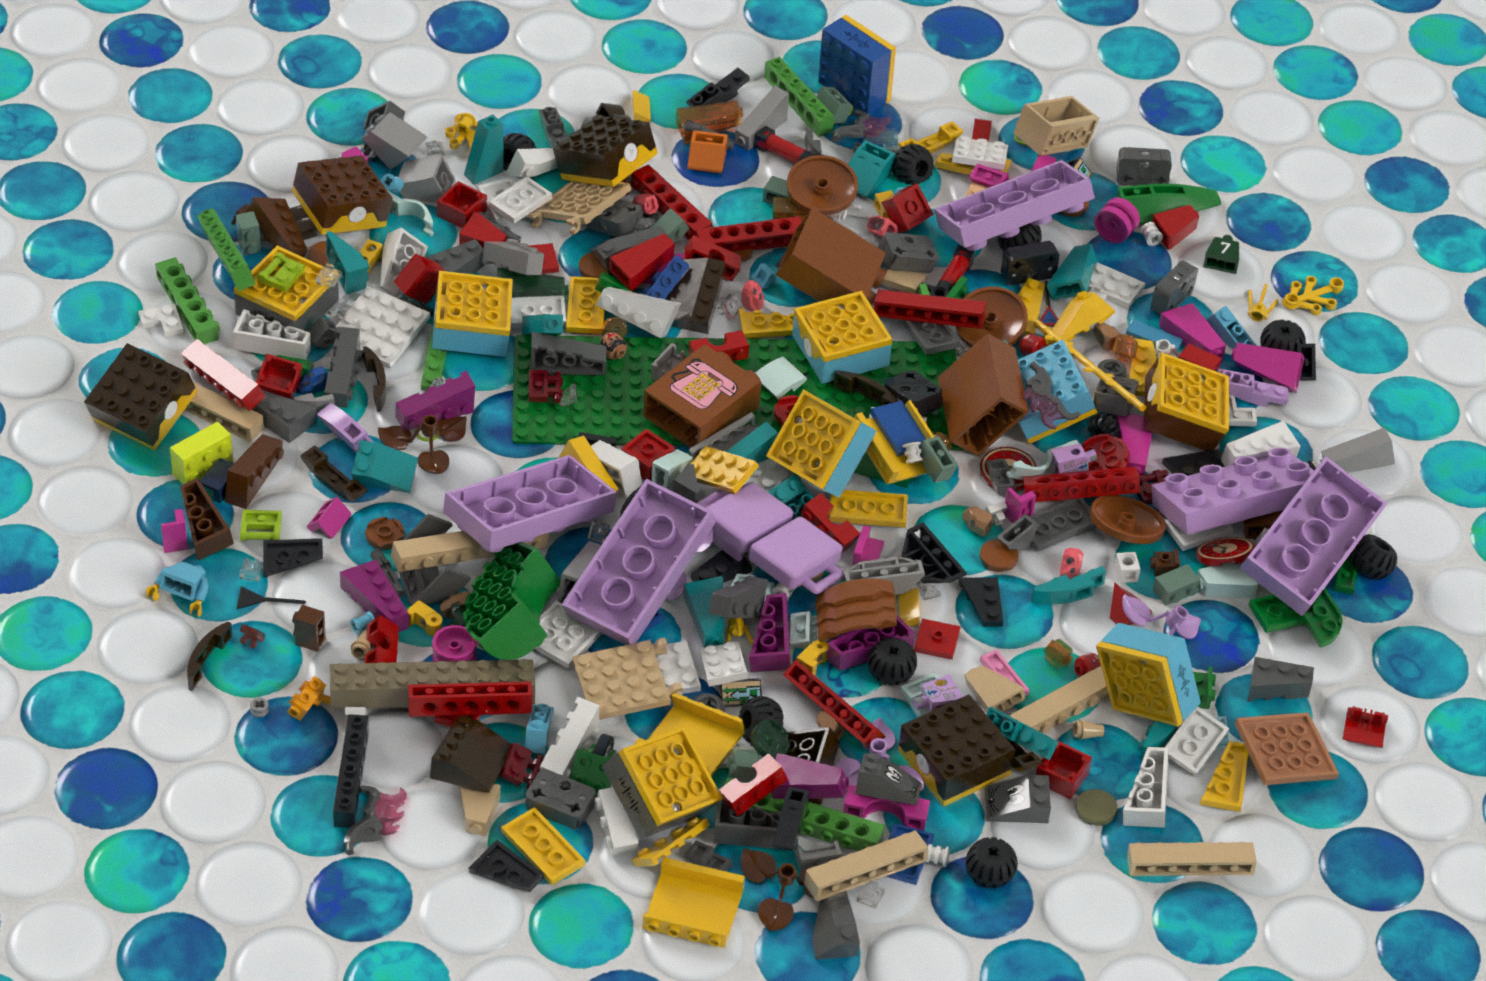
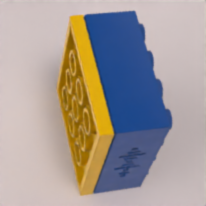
M844 15L822 29L818 82L824 87L835 88L858 110L870 114L891 101L896 47L848 15Z

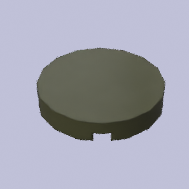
M1091 789L1083 792L1078 797L1076 812L1085 823H1094L1095 826H1102L1114 820L1117 813V802L1108 792Z

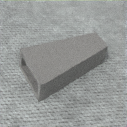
M774 86L736 129L735 143L749 151L755 146V134L765 125L775 130L787 120L789 93Z
M1385 427L1321 451L1322 459H1320L1321 463L1325 456L1347 473L1395 464L1392 440Z
M589 541L563 571L558 602H564L601 547L600 544Z

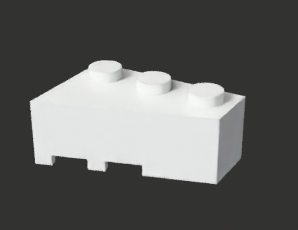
M601 440L591 445L619 491L624 494L623 498L625 500L633 491L642 486L643 483L637 458Z
M614 788L599 790L597 798H595V806L600 818L601 828L606 836L605 843L607 849L611 850L612 855L637 850L639 842L635 828Z

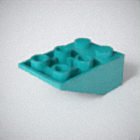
M866 140L859 146L848 163L857 176V194L868 198L892 172L896 153Z
M796 474L768 491V493L793 510L792 520L802 517L800 513L804 505L813 499Z

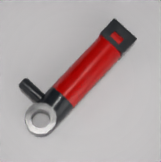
M766 125L755 134L754 148L762 152L768 150L794 164L810 156L823 155L820 153L813 154L775 135V130Z
M961 245L957 246L953 253V259L936 286L927 284L931 296L946 297L959 278L965 274L966 270H970L973 265L975 250H967Z

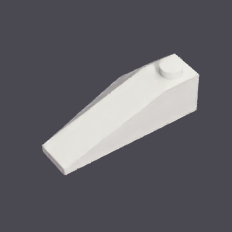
M553 148L517 149L505 174L506 177L537 176L558 168Z
M403 228L388 233L383 246L380 288L393 297L400 292V289L393 281L415 253L425 257L428 248L427 245Z

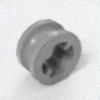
M258 697L250 702V712L253 716L264 717L267 715L269 708L266 699Z

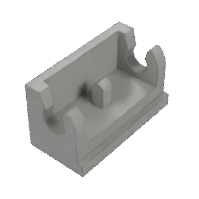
M671 343L651 364V379L657 381L685 359V351L682 350L679 355L676 352V345Z
M833 841V846L830 848L802 851L801 846H797V851H795L800 873L806 868L819 866L830 860L842 857L838 841Z

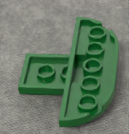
M1326 587L1303 616L1274 594L1251 599L1248 604L1265 633L1305 624L1320 648L1335 641L1342 627L1341 611Z

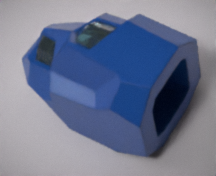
M322 366L311 369L299 381V392L305 395L309 393L316 394L325 390L328 376L327 371Z

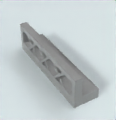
M751 412L689 449L690 456L695 459L698 456L696 453L705 446L725 452L758 428L755 422V415Z

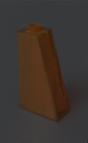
M737 101L676 109V124L684 144L691 143L693 134L683 129L687 119L700 125L704 124L706 128L719 133L740 125V120L743 117L742 107H739Z

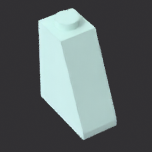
M677 449L655 460L652 463V482L673 492V479L693 462L694 457Z
M1234 562L1221 563V566H1209L1199 569L1197 574L1201 579L1199 590L1202 591L1204 596L1254 598L1258 583L1239 568L1243 562L1236 565Z

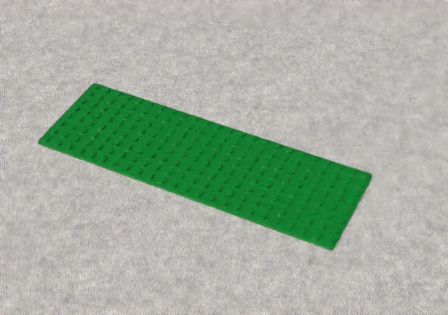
M532 335L515 336L512 442L514 444L566 445L568 440L577 438L579 432L617 438V445L625 446L647 428L672 446H686L643 417L644 390L656 382L651 379V364L671 343L676 345V352L679 355L682 350L685 351L686 359L689 356V341L701 338L622 337L627 343L626 353L622 358L611 360L606 356V375H561L563 378V385L561 386L563 397L561 402L557 404L554 403L552 397H548V402H529ZM557 336L600 345L602 338L599 336ZM707 338L712 345L721 346L724 344V338ZM746 339L749 344L748 358L733 361V363L745 371L751 370L756 373L759 369L780 357L787 359L807 378V381L794 392L790 389L782 397L789 395L799 397L804 389L853 418L857 413L862 412L865 418L869 419L871 408L881 406V404L854 390L850 394L834 386V381L822 384L799 345L792 339ZM892 341L890 366L860 373V375L875 380L885 387L884 381L908 370H915L939 386L938 377L957 361L956 348L950 351L946 350L926 355L916 341ZM762 385L760 405L753 412L756 426L759 427L763 423L768 422L779 433L782 427L774 417V406L778 403V400ZM944 406L923 416L927 417L926 424L935 437L939 436L948 450H964L950 442Z

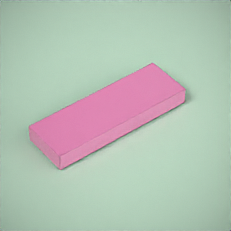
M998 650L980 656V662L984 667L1021 685L1025 696L1029 695V688Z

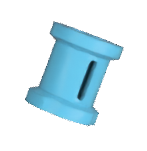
M386 174L381 179L384 187L394 193L400 192L403 188V180L392 174Z
M368 611L364 616L351 619V627L356 635H360L362 631L367 629V624L375 618Z

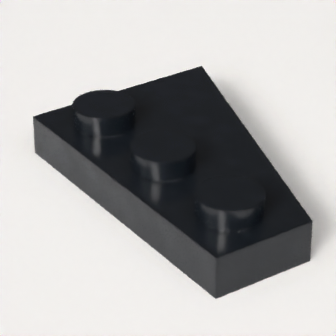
M1219 449L1162 459V464L1172 474L1182 473L1187 476L1200 473V468L1205 465L1225 467L1221 461L1223 453Z
M322 538L263 540L264 578L323 559Z
M498 840L468 868L470 873L527 892H531L544 879L542 872Z

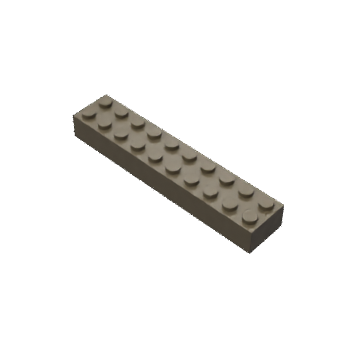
M533 659L330 664L331 709H345V707H408V685L529 681H531L532 704H535Z

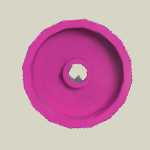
M1118 197L1110 199L1094 218L1095 229L1099 235L1105 240L1117 244L1124 242L1140 223V216L1136 207L1128 200Z
M450 625L436 632L432 642L433 662L477 661V643L470 636L466 627Z

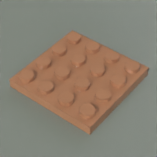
M1309 712L1236 719L1234 724L1264 785L1337 779L1339 773Z

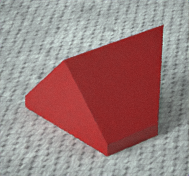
M1114 582L1110 619L1116 625L1118 623L1133 625L1134 623L1129 620L1123 610L1122 598L1125 594L1129 597L1139 598Z

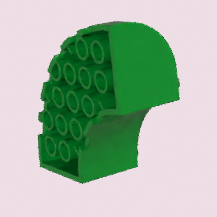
M523 542L506 546L502 551L494 553L495 558L490 563L486 562L483 566L484 572L482 575L476 576L471 585L473 590L467 595L464 604L466 611L463 612V620L466 623L465 627L470 636L484 651L502 660L521 658L543 643L548 635L540 625L541 612L549 597L560 586L561 581L538 548Z

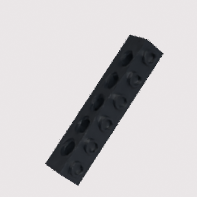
M348 714L333 808L334 827L350 828L356 823L369 737L368 715Z

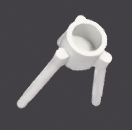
M850 205L847 209L860 210L861 206ZM846 209L829 215L835 222L856 235H860V232L841 220H845L847 215L865 219L873 217L850 212Z
M1166 339L1156 341V357H1159L1161 352L1168 355L1173 352L1177 358L1180 354L1174 344L1171 345Z

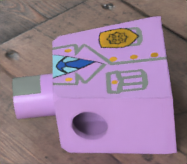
M1081 444L1051 450L1055 474L1089 471L1088 463L1097 460L1095 450L1092 449L1085 452Z
M949 674L921 686V697L913 698V705L916 710L926 708L929 713L963 696Z

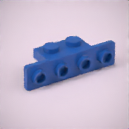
M675 255L661 272L657 271L654 274L652 284L650 286L646 285L640 294L665 299L690 265Z

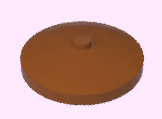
M815 155L804 158L791 168L787 177V192L790 199L796 206L808 213L812 208L824 215L839 213L847 209L857 195L858 180L855 172L847 163L832 156Z
M995 286L983 287L963 298L965 300L986 302V318L982 329L955 326L958 336L969 347H973L987 333L1001 341L1006 340L1011 346L1017 343L1024 335L1028 325L1027 309L1023 300L1013 291Z
M1118 495L1102 496L1092 503L1090 509V518L1101 531L1125 542L1135 544L1154 543L1163 537L1166 529L1165 520L1159 512L1133 498Z

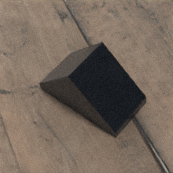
M1297 344L1295 352L1302 353L1304 356L1300 381L1316 380L1315 344Z

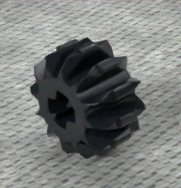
M1104 412L1103 414H1095L1089 420L1087 431L1091 433L1090 437L1099 434L1118 437L1120 426L1117 425L1118 420H1114L1112 415L1108 416Z

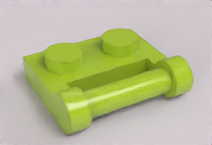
M278 252L268 267L257 275V279L263 284L286 292L305 271V265L286 258L284 254ZM279 264L282 265L273 277L269 276Z
M243 510L240 541H247V539L280 540L282 511ZM247 529L274 530V532H250Z

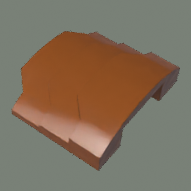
M875 578L855 579L836 584L816 596L819 641L838 638V635L857 629L877 627L878 630L897 626L896 598L892 581Z

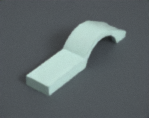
M389 192L393 198L390 212L398 217L402 215L419 217L425 223L423 233L430 237L433 236V220L427 207L416 200H402Z
M1073 440L1047 450L1040 461V467L1029 466L1021 460L1014 462L1011 465L1014 469L1006 472L1008 478L1022 480L1023 476L1043 475L1049 465L1053 464L1051 450L1079 443L1077 440Z

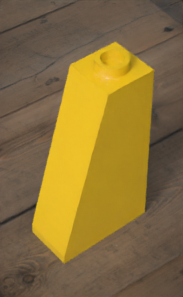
M585 436L568 440L558 458L571 455L613 490L618 492V487Z

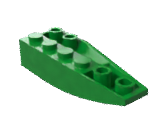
M1183 184L1123 186L1117 188L1116 197L1126 199L1136 207L1140 216L1139 225L1152 222L1154 214L1191 205L1198 212L1219 206L1222 203L1216 190Z

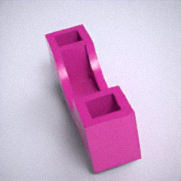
M849 785L844 802V813L865 819L866 816L873 812L885 811L897 816L902 825L922 831L925 830L930 800L918 798L917 805L855 794L856 786Z

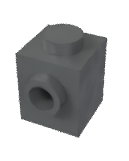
M320 317L308 330L311 343L317 348L322 347L327 350L337 339L336 325L334 322Z

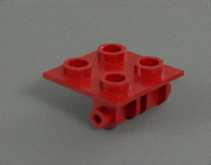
M1348 707L1342 740L1383 748L1388 715H1385V712L1376 711L1372 714L1373 710L1367 713L1366 708L1362 712V708Z

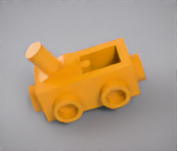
M315 676L309 682L305 680L298 689L301 691L300 695L295 693L288 702L291 704V707L287 712L292 717L301 721L313 704L318 706L323 702L330 705V696L323 694L327 685Z

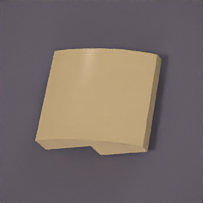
M888 269L882 284L916 294L919 284L925 283L928 275L921 272Z

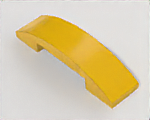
M951 121L939 126L937 133L917 141L910 138L898 143V146L901 148L909 144H919L932 154L955 141L957 137L963 134V130Z

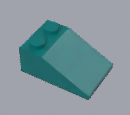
M327 231L325 254L334 272L338 273V280L345 294L364 290L369 280L367 274L369 270L368 261L355 248L331 231Z
M360 440L351 473L352 479L355 478L363 486L410 493L418 457L380 443Z

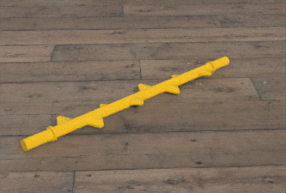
M1036 319L1033 322V325L1045 335L1044 339L1054 341L1055 343L1062 340L1060 336L1040 320ZM1064 340L1071 356L1085 366V372L1094 373L1105 384L1124 397L1129 404L1134 405L1141 412L1146 410V405L1138 400L1134 394L1128 392L1112 379L1114 377L1113 374L1103 372L1092 361L1073 348V342Z

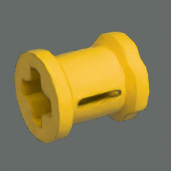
M463 113L461 121L455 125L456 132L463 136L468 135L471 126H474L476 123V118L470 113Z

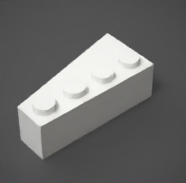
M607 287L603 289L596 305L662 338L667 335L681 303Z
M243 309L233 330V347L236 350L265 355L267 353L273 356L282 355L307 360L311 351L309 332L290 325L287 327L282 326L276 320L272 322L265 320L264 316L259 314L256 316L251 315L250 311Z
M1281 421L1227 443L1221 461L1224 466L1233 465L1234 460L1238 457L1251 456L1260 458L1268 456L1269 450L1278 447L1291 450V453L1297 457L1301 446L1286 423Z
M577 697L574 702L576 709L574 712L569 711L566 717L565 728H560L555 745L552 744L540 765V771L546 769L570 778L577 750L583 749L587 751L591 747L594 738L597 739L600 734V705Z
M1147 748L1140 771L1135 778L1133 789L1128 796V802L1123 809V826L1165 828L1168 748Z

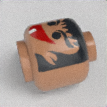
M615 332L606 333L600 340V345L606 346V356L609 359L616 360L625 355L627 343L619 334Z

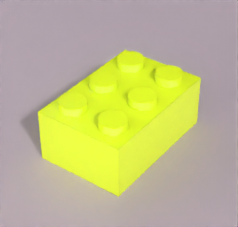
M217 421L171 446L172 474L182 484H186L196 478L202 479L219 458L232 462L231 434Z

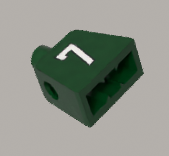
M1224 235L1222 238L1214 237L1206 251L1203 267L1236 274L1239 263V242L1233 241L1230 235Z

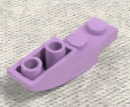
M1219 368L1217 372L1229 376V393L1239 399L1267 407L1268 402L1287 405L1288 387L1254 381V375Z
M332 403L316 414L356 454L360 440L373 442L368 437L367 432L353 418Z

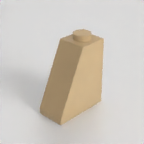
M983 665L973 668L964 674L968 688L986 712H988L990 706L1004 712L1026 699L1021 685Z
M494 784L490 793L459 786L466 832L487 836L501 798V785Z

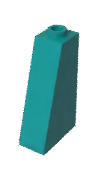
M494 114L479 120L464 172V176L473 185L503 172V123Z
M1091 243L1074 246L1050 279L1047 288L1052 300L1074 297L1081 291H1088L1097 258Z
M539 314L522 316V335H532V332L559 336L563 333V315Z
M765 422L726 452L754 460L759 464L769 459L766 455L775 441L778 432L768 422Z
M722 576L684 584L683 597L704 648L722 645L724 642V616L709 613L712 593L723 588Z

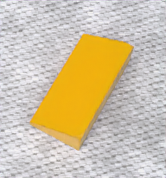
M632 90L633 120L651 122L650 98L638 91Z
M919 588L911 589L905 594H898V614L908 626H919Z

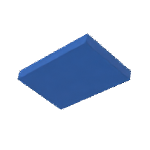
M902 401L875 407L869 412L897 456L904 455V452H906V448H903L902 445L912 442H921L922 444L923 440L926 439Z
M894 823L888 840L916 830L928 846L932 844L934 834ZM925 862L885 877L917 885Z

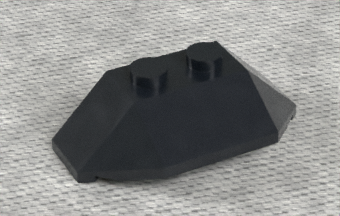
M924 522L907 530L901 557L914 561L921 560L925 576L920 580L922 583H951L967 575V572Z

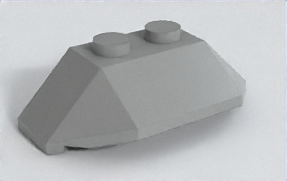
M892 557L858 562L849 569L844 570V576L846 581L864 578L892 581L895 595L907 593L925 576L921 560L914 561L909 558Z

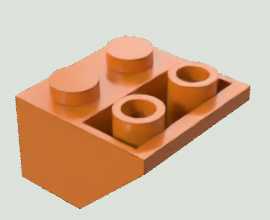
M693 130L687 169L722 173L727 153L728 135Z

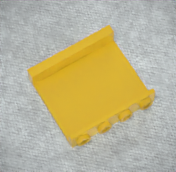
M907 401L905 406L926 439L935 437L912 401ZM862 412L854 416L855 419L877 431L866 453L886 484L928 474L921 461L908 464L906 463L907 456L905 454L896 455L873 418L866 419Z
M673 693L671 695L672 709L648 739L684 726L712 777L744 735L743 720L737 716L724 713L719 709L706 706L701 702L688 699L686 696ZM638 738L635 744L645 740L642 738Z
M663 858L660 877L648 912L643 914L642 929L667 934L671 937L688 939L692 942L709 944L713 947L725 948L743 894L745 876L670 858Z

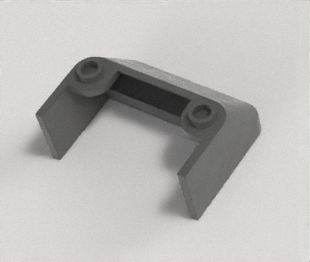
M427 514L403 540L445 534L453 524ZM437 566L399 572L408 602L412 605L418 600L426 605L443 602L450 595L457 594L471 580L470 576L449 568H445L439 573Z

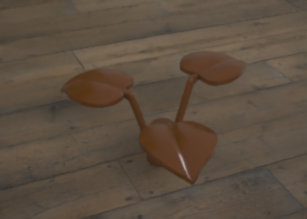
M426 415L422 419V424L418 425V429L413 436L410 430L404 431L401 426L378 427V435L384 445L400 451L406 449L408 443H412L421 431L425 437L429 438L430 452H423L418 456V465L426 472L442 474L449 467V456L443 450H433V436L437 433L439 437L442 436L446 441L461 440L466 433L467 417L459 416L438 421L435 416Z
M744 848L741 857V868L744 876L749 881L760 884L764 882L766 877L772 879L778 875V882L782 885L779 899L767 898L763 900L758 907V916L767 930H781L791 922L794 914L793 906L788 902H782L786 886L792 885L794 879H796L800 886H804L805 894L814 898L804 885L806 870L811 867L804 869L800 873L799 878V874L792 864H782L775 871L776 861L771 855L762 851Z

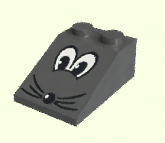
M864 753L858 773L855 794L917 805L922 783L885 757L875 753Z
M1026 775L985 786L986 821L1048 823L1051 811L1049 775Z

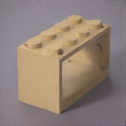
M1073 96L1027 103L1022 108L1013 133L1040 156L1088 147L1099 117Z

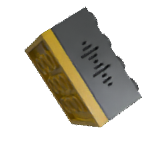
M276 246L251 271L256 283L255 285L242 291H238L236 286L234 287L236 315L241 316L243 309L250 311L251 315L256 316L259 314L264 316L265 320L271 322L276 320L282 326L287 327L290 325L307 332L339 300L338 273L279 246ZM278 252L284 254L286 258L305 265V271L286 292L263 284L257 279V275L268 267ZM279 264L269 276L273 277L282 265Z
M684 726L623 748L602 766L640 839L682 824L693 817H700L723 799Z

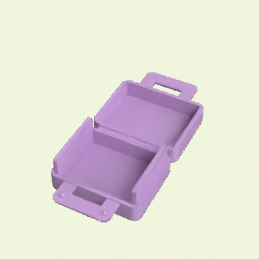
M749 482L745 484L736 494L719 489L697 502V504L713 511L716 523L714 524L712 543L737 561H741L743 554L749 551V560L785 587L795 589L802 585L810 592L820 594L845 578L844 571L835 565L840 561L842 545L805 518L797 517L792 520L793 510L756 483ZM824 570L831 573L817 583L811 580V578Z

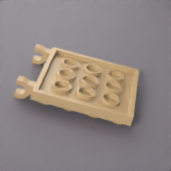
M571 181L554 193L551 200L528 214V218L534 219L531 227H539L542 218L563 220L567 224L573 225L569 233L576 234L580 230V224L590 223L593 218L602 214L605 209L613 206L617 200L625 197L632 190L630 183L619 182L616 186L611 187Z
M665 638L656 640L654 644L647 640L631 645L628 644L572 656V662L584 699L600 705L599 720L671 705L670 700H672L671 695L673 693L683 696L681 682L674 683L668 689L666 688L655 656L667 654Z

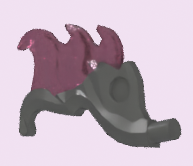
M855 110L854 115L861 117L854 121V125L837 128L832 134V140L838 142L842 137L863 138L864 136H879L881 131L887 128V126L883 125L891 123V117L877 118L870 116L866 112Z
M1033 361L1029 367L1035 371L1036 375L1027 381V389L1023 393L1024 401L1027 398L1031 399L1030 407L1032 412L1034 413L1035 410H1039L1043 424L1054 430L1057 428L1053 424L1054 420L1077 419L1080 412L1069 413L1065 409L1058 396L1053 395L1051 392L1052 381L1048 372L1043 366L1040 367Z
M362 785L360 787L361 793H369L370 798L364 809L366 817L352 825L346 833L344 846L347 855L354 853L356 843L378 841L381 839V835H391L399 830L400 825L394 827L391 825L401 820L404 816V811L396 812L407 800V793L403 788H400V793L396 795H387L380 793L377 788Z

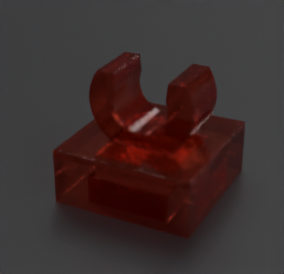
M242 624L239 630L244 634L240 639V643L245 645L246 641L251 639L249 647L253 649L257 646V640L263 642L266 636L260 630Z

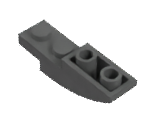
M556 107L539 109L549 148H554L560 141L568 138L564 131V123Z

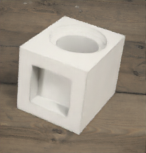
M1136 552L1117 553L1114 567L1118 582H1138L1140 566Z

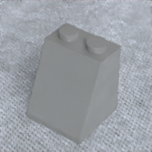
M390 112L385 116L383 114L375 120L376 124L370 125L365 130L367 134L362 139L391 170L407 159L428 137Z
M442 154L404 161L399 174V178L404 183L400 193L403 198L437 203V200L456 183V179Z

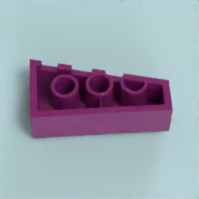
M468 372L460 373L461 376L454 380L451 377L445 380V384L438 387L433 385L421 395L416 393L396 402L395 417L402 429L406 431L417 428L419 424H422V419L426 415H433L439 421L473 413L475 384Z
M377 560L340 572V588L344 592L347 591L355 602L358 601L363 606L365 612L370 611L375 619L382 615L399 626L398 633L409 629L408 612Z
M786 593L766 595L760 623L757 626L756 637L753 640V648L749 654L751 672L787 670L790 667Z
M896 614L897 626L878 630L877 627L852 630L828 643L827 660L839 671L866 663L871 648L877 645L876 643L879 640L887 637L889 639L891 637L903 639L913 648L915 632Z

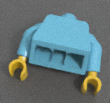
M185 562L165 567L154 581L155 585L147 587V596L149 598L152 595L153 600L157 601L160 598L158 589H162L191 601L196 600V602L190 605V614L192 615L193 610L197 609L198 617L202 615L201 603H204L209 589L208 579L205 578L206 571L200 565L193 566Z

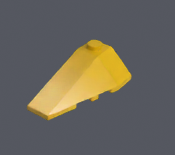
M1081 291L1070 301L1052 331L1063 340L1071 341L1075 339V334L1089 331V326L1096 322L1097 324L1105 322L1115 313V310L1096 293ZM1045 340L1047 346L1055 343L1051 340Z

